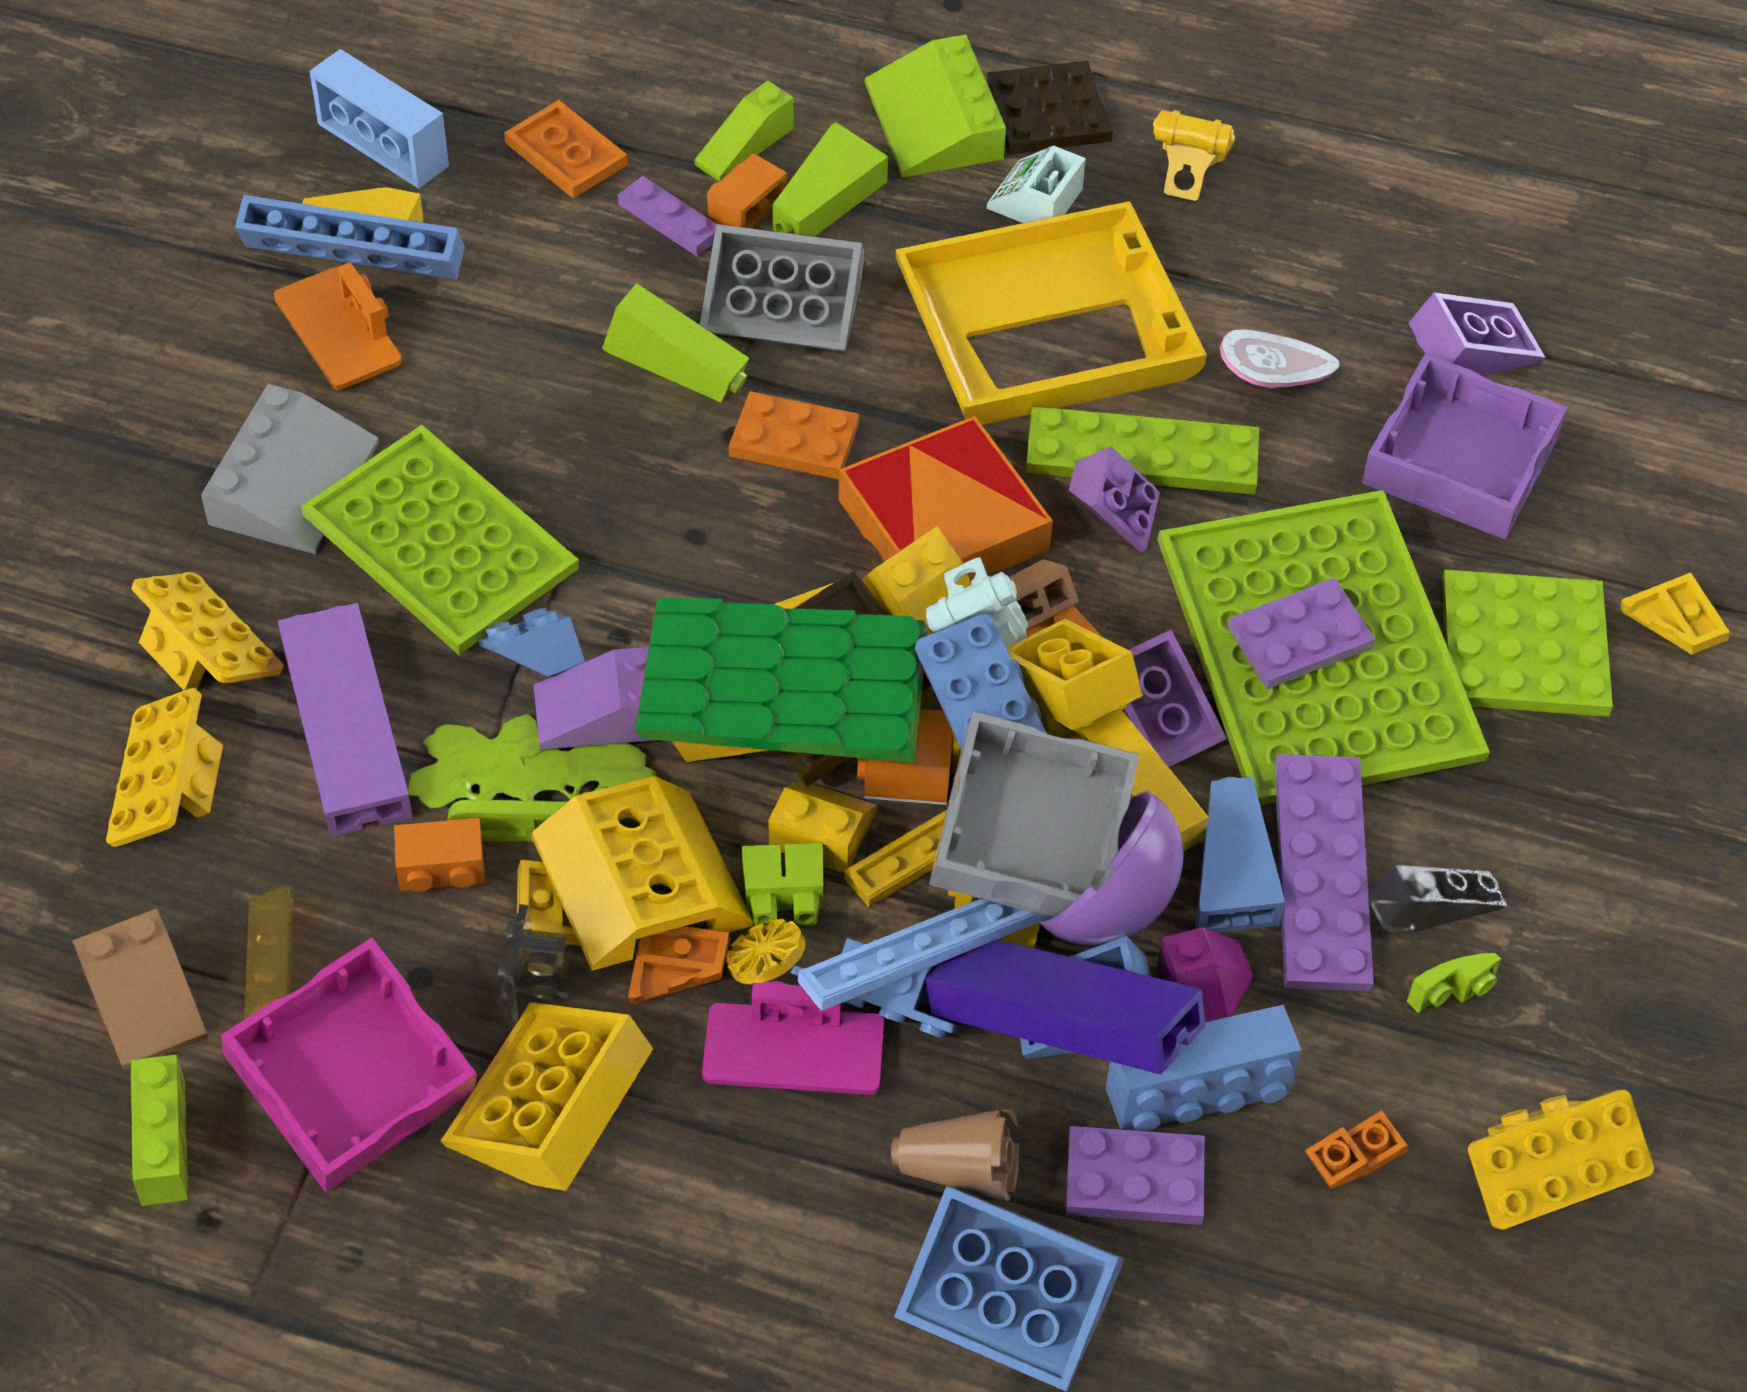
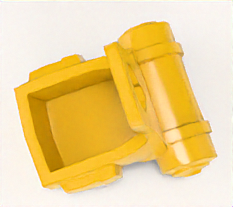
M1162 110L1153 122L1154 135L1156 140L1163 141V149L1166 150L1169 160L1164 187L1165 194L1194 201L1199 199L1205 171L1215 163L1223 161L1235 142L1234 130L1231 125L1221 123L1222 120L1218 119L1213 122L1182 115L1177 110L1173 112ZM1184 164L1191 166L1190 172L1195 178L1193 187L1188 190L1178 188L1174 181L1176 173L1183 169Z

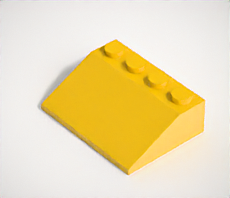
M530 1002L441 1139V1142L445 1147L531 1185L567 1191L651 1054L653 1047L628 1014Z

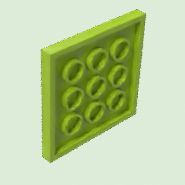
M1444 570L1442 577L1444 640L1471 707L1610 717L1613 703L1602 581Z

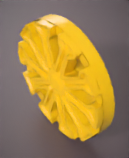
M784 919L770 920V924L767 925L763 922L750 928V933L746 936L741 934L731 945L733 949L728 951L726 956L727 967L734 979L740 983L768 982L786 973L799 961L805 950V938L793 921L788 923Z

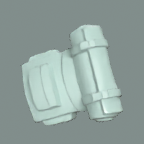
M979 557L946 572L944 578L948 590V598L943 597L937 603L926 608L927 624L934 633L981 614H988L992 617L1006 647L1027 638L1026 628L1028 623L1020 605L1016 601L1017 588L1014 581L1010 580L1008 575H1005L1003 572L992 577L987 576L984 564ZM969 572L976 573L971 581V586L964 588L963 585H957L958 579Z

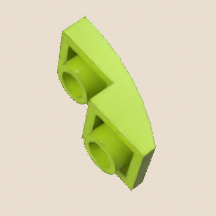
M1483 953L1457 958L1440 964L1413 980L1407 1002L1419 1014L1432 1004L1435 1007L1443 1004L1451 994L1461 1003L1475 994L1479 997L1483 996L1497 982L1495 975L1501 958L1496 953Z

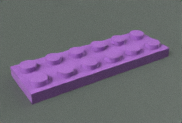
M1277 754L1275 759L1279 875L1285 899L1281 919L1284 988L1371 992L1374 983L1360 758Z

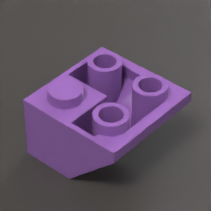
M1111 446L1076 461L1069 491L1139 552L1147 550L1160 492Z

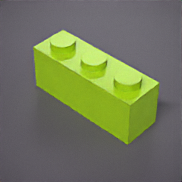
M177 1055L131 1060L132 1175L141 1205L146 1206L188 1200L185 1080Z

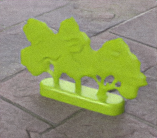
M527 713L503 723L499 735L492 740L478 733L474 727L446 724L435 729V733L426 737L423 740V744L426 745L428 753L432 757L437 758L438 761L435 764L411 773L408 794L410 796H418L420 801L429 808H439L456 798L467 797L469 799L455 802L449 808L447 820L480 818L483 841L533 842L532 832L567 803L560 801H534V795L538 792L557 790L571 800L574 796L579 795L581 787L589 781L595 780L599 782V786L594 790L596 791L605 787L656 776V772L646 767V754L638 747L630 745L629 742L578 746L569 752L561 751L558 748L540 750L537 721ZM474 784L480 785V794L472 793L471 786ZM567 784L575 787L573 793L567 792L565 789ZM496 793H505L522 801L492 799Z

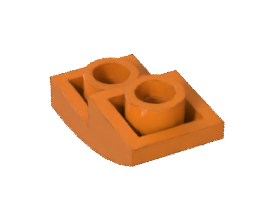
M1381 1110L1349 1131H1346L1344 1127L1340 1128L1305 1151L1328 1186L1332 1189L1381 1168L1407 1153L1408 1147Z

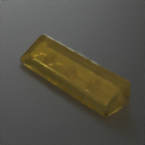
M290 885L281 886L249 900L244 1020L272 1001L291 993L293 896Z

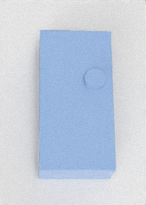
M341 49L310 70L317 120L320 126L418 189L449 167L443 113Z

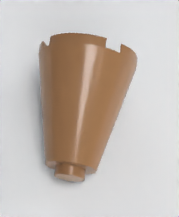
M998 1109L903 1128L900 1137H894L892 1142L893 1164H899L902 1174L944 1186L955 1187L962 1191L994 1200L1009 1201L1011 1198L1007 1192H1014L1019 1167V1143H1013L1010 1137V1129L1018 1130L1015 1112L1012 1109Z

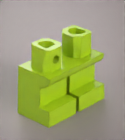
M823 843L785 844V877L782 876L780 845L742 846L745 903L748 911L751 912L754 925L756 926L763 922L765 925L770 924V920H777V911L793 910L794 923L800 926L815 925L819 909H823Z

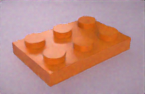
M560 100L504 132L505 143L573 199L628 166V156L625 152Z
M749 391L729 444V457L839 479V469L845 466L859 426V414Z

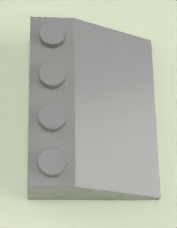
M716 224L700 326L714 335L846 352L865 259L862 243Z
M267 384L201 494L208 525L316 555L326 536L302 516L301 505L370 460L379 444V438L304 393Z

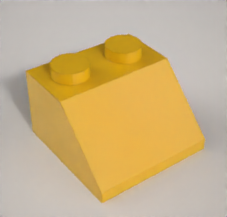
M798 780L784 788L769 818V845H780V851L784 853L785 844L823 843V867L844 873V870L851 867L877 812L878 805L815 784L807 787L802 780Z

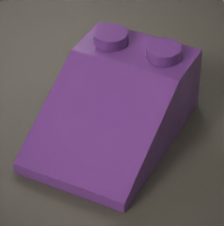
M1433 293L1408 323L1416 336V342L1425 353L1472 370L1483 377L1541 363L1545 358L1514 303Z
M1172 630L1129 649L1133 654L1142 696L1128 703L1127 707L1122 709V711L1168 767L1227 739Z
M650 647L612 650L534 684L540 750L650 741L651 739H641L635 731Z

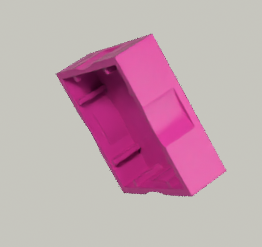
M372 937L320 970L312 980L299 990L272 1001L221 1034L224 1057L325 1193L471 1095L475 1089L477 1076L475 1070L442 1027L421 1009L408 983Z

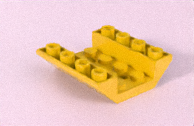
M651 776L574 796L532 832L533 842L592 971L633 960L636 939L701 921L706 922L709 930L729 933L753 926V919L690 792L659 777ZM631 818L639 822L640 826L627 828L621 825L619 821ZM655 884H663L671 888L672 892L660 895L653 892L650 887Z

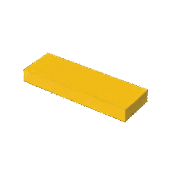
M947 810L844 870V879L868 907H871L933 869Z

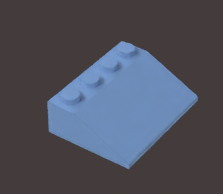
M946 1186L894 1317L1059 1389L1068 1391L1108 1302L1124 1258L960 1189Z

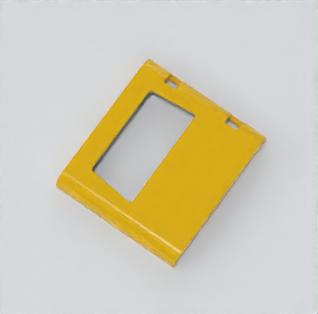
M1130 201L896 249L895 255L898 265L965 419L976 416L981 425L1030 415L1032 406L1062 408L1181 382L1196 375L1205 365L1207 354ZM1125 304L1130 308L1146 357L998 389L967 338ZM1178 323H1179L1180 326H1181V327L1174 328Z

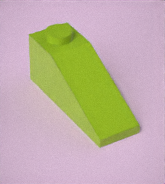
M770 81L759 86L741 100L695 158V165L720 182L732 172L738 163H742L753 153L756 155L760 154L794 129V97Z

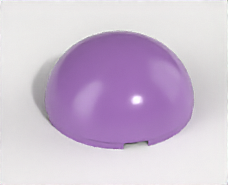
M1143 791L1130 799L1128 810L1119 828L1118 853L1109 863L1114 871L1097 890L1089 886L1060 914L1041 921L1040 923L1046 930L1056 937L1071 943L1100 946L1124 936L1128 938L1134 936L1148 927L1164 911L1172 899L1180 880L1183 866V844L1180 830L1173 814L1158 796L1153 795L1150 791Z

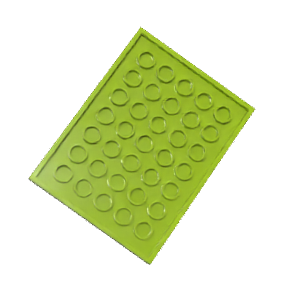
M1384 490L1159 531L1157 540L1242 778H1253L1260 806L1276 803L1275 759L1277 754L1360 758L1362 785L1487 761L1490 751ZM1335 578L1375 638L1373 647L1266 689L1228 629L1229 619Z

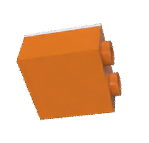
M920 709L915 763L858 758L857 779L865 780V799L947 805L953 731L943 710Z

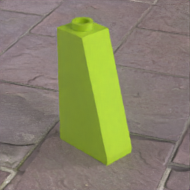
M835 122L829 127L773 203V231L815 237L887 183L888 156Z
M636 283L616 307L602 347L607 353L721 403L730 391L737 394L745 383L748 375L744 373L749 357Z

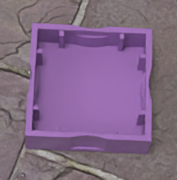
M1425 353L1405 388L1400 406L1388 418L1368 453L1362 484L1377 490H1384L1387 494L1506 540L1559 438L1568 407L1516 387L1495 383L1472 370Z

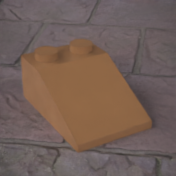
M157 909L72 940L123 1071L131 1068V1060L160 1057L208 1038L175 950Z

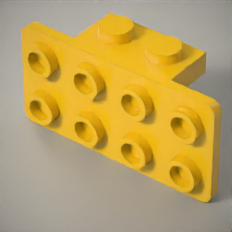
M185 572L182 574L152 576L134 580L132 585L133 592L151 610L139 643L184 691L190 688L198 689L205 669L221 683L238 682L281 674L284 667L283 663L250 630V627L242 622L227 606V603L219 598L201 576L192 572Z
M190 688L143 705L134 712L106 842L111 846L118 847L170 829L176 822L179 804L195 817L210 813L223 744L196 724L202 694L197 689Z
M1615 1090L1587 1101H1568L1566 1095H1561L1540 1102L1541 1110L1529 1114L1526 1109L1507 1113L1500 1117L1502 1124L1488 1128L1490 1136L1473 1141L1468 1147V1153L1491 1224L1497 1229H1507L1650 1176L1654 1170L1631 1095L1626 1090Z

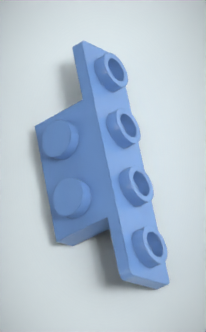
M847 938L841 954L865 944ZM794 965L790 973L798 976L799 971L807 967ZM929 967L845 1001V1003L860 1008L864 1007L865 1001L880 1006L879 1015L896 1022L904 1023L906 1017L922 1022L919 1030L943 1039L946 1032L958 1033L961 1026L955 1022L917 1009L926 985V978L931 971Z

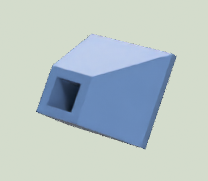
M546 608L523 615L525 621L518 624L510 625L507 621L493 625L486 629L487 636L478 641L480 647L547 677L585 663L571 618L558 614L555 610L547 612Z

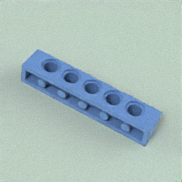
M243 195L235 225V230L245 247L345 263L351 262L357 265L457 280L465 249L458 228L248 195Z

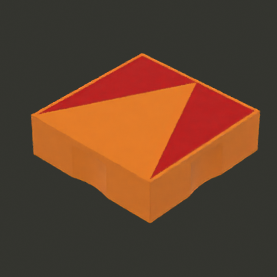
M976 416L839 469V501L862 535L879 551L884 562L936 526L941 530L963 564L979 557L984 564L987 574L1005 570L1050 551L1053 520ZM969 572V573H967L968 576H969L970 581H972V580L974 579L976 573H975V572Z

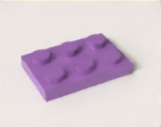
M1335 578L1229 619L1228 629L1266 689L1369 650L1373 647L1375 638Z
M1070 1126L1068 1137L1066 1215L1202 1225L1204 1218L1205 1136Z

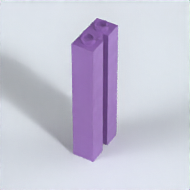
M358 603L336 606L328 610L295 615L291 618L278 620L286 661L329 836L334 837L363 830V823L376 820L379 821L381 826L413 818L407 786Z

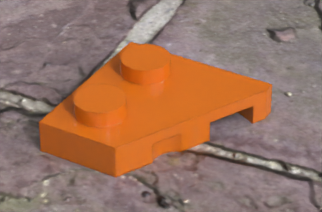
M683 926L640 938L628 995L629 1004H640L722 979L730 940L729 932Z

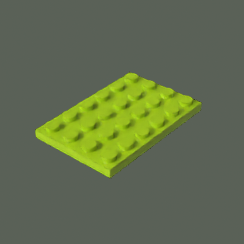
M420 425L301 505L302 516L458 655L476 644L479 639L487 636V628L508 621L579 569L578 558L423 425Z

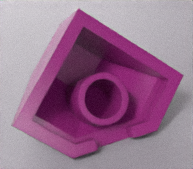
M1203 927L1162 937L1157 967L1162 979L1202 989L1205 1022L1233 1016L1239 1001L1253 980V973L1239 941Z

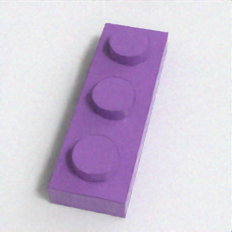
M644 176L618 194V204L695 256L698 257L713 245L716 223Z

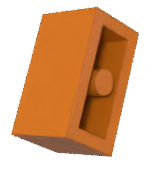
M753 153L745 161L738 163L732 172L720 182L714 183L707 192L708 219L720 225L752 229L773 211V203L787 186V172Z
M480 818L394 825L395 863L400 891L423 892L431 888L452 886L466 888L473 884L485 883Z

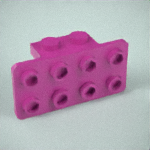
M769 981L767 983L753 982L752 1005L715 1003L710 1006L702 1078L708 1084L873 1095L879 1091L884 1018L874 1013L841 1011V1003L821 1011L802 986L787 985L780 981Z

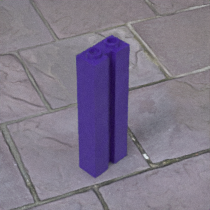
M1001 940L992 941L944 961L926 978V991L929 995L931 1015L1160 1075L1179 1056L1178 1045L1188 1046L1205 1028L1202 989Z

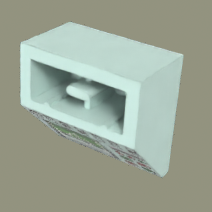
M1051 146L1020 159L988 201L987 209L1022 223L1065 215L1083 189L1086 158L1056 146Z

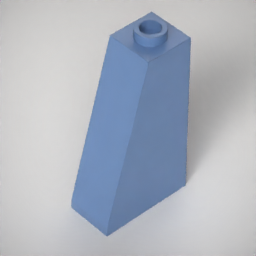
M1226 777L1221 780L1211 781L1206 808L1209 821L1203 841L1195 929L1203 927L1218 933L1280 926L1285 899L1253 778Z

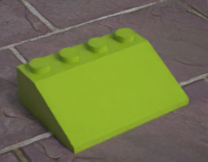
M966 35L932 40L865 78L866 88L902 178L1004 160L1006 127Z

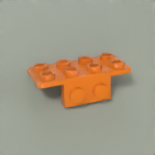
M351 262L339 267L330 268L277 289L274 292L275 302L334 389L343 390L399 367L402 364L401 354L387 335L385 319L389 318L387 307L381 297L375 298L368 278L365 274L359 275Z

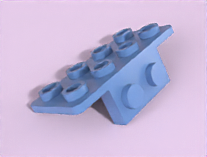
M981 614L920 638L916 642L915 651L961 750L973 711L1028 725L1046 733L1041 723L1040 709L1036 701L1029 697L1024 687L1022 671L1018 663L1012 661L990 615Z

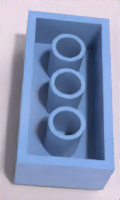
M1284 1005L1205 1022V1028L1188 1046L1178 1045L1179 1056L1161 1075L1110 1062L1105 1089L1120 1130L1149 1132L1156 1129L1159 1125L1175 1121L1188 1123L1205 1114L1218 1111L1231 1113L1247 1104L1260 1101L1274 1103L1283 1099L1286 1095H1290L1301 1054V1047Z

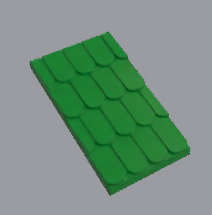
M657 597L656 615H654L650 648L644 674L645 680L643 681L638 709L639 715H637L635 731L641 739L672 741L686 762L775 750L915 763L924 668L915 651V645L920 638L928 636V627L924 620H916L911 616L856 614L854 610L782 608L776 604L724 603L722 599Z

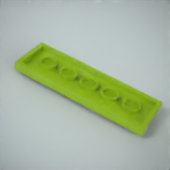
M1032 406L1025 473L1072 478L1076 461L1111 446L1153 485L1253 495L1256 493L1259 427Z

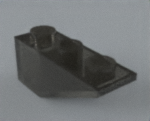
M1396 865L1368 894V899L1383 930L1417 932L1502 910L1507 906L1499 890L1498 883L1493 878L1491 872L1479 870Z

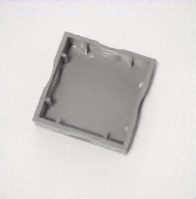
M973 711L966 730L929 885L1051 917L1057 916L1071 905L1089 886L1097 890L1114 871L1109 863L1118 853L1119 828L1128 810L1139 754L1082 739L1055 737L1028 725Z

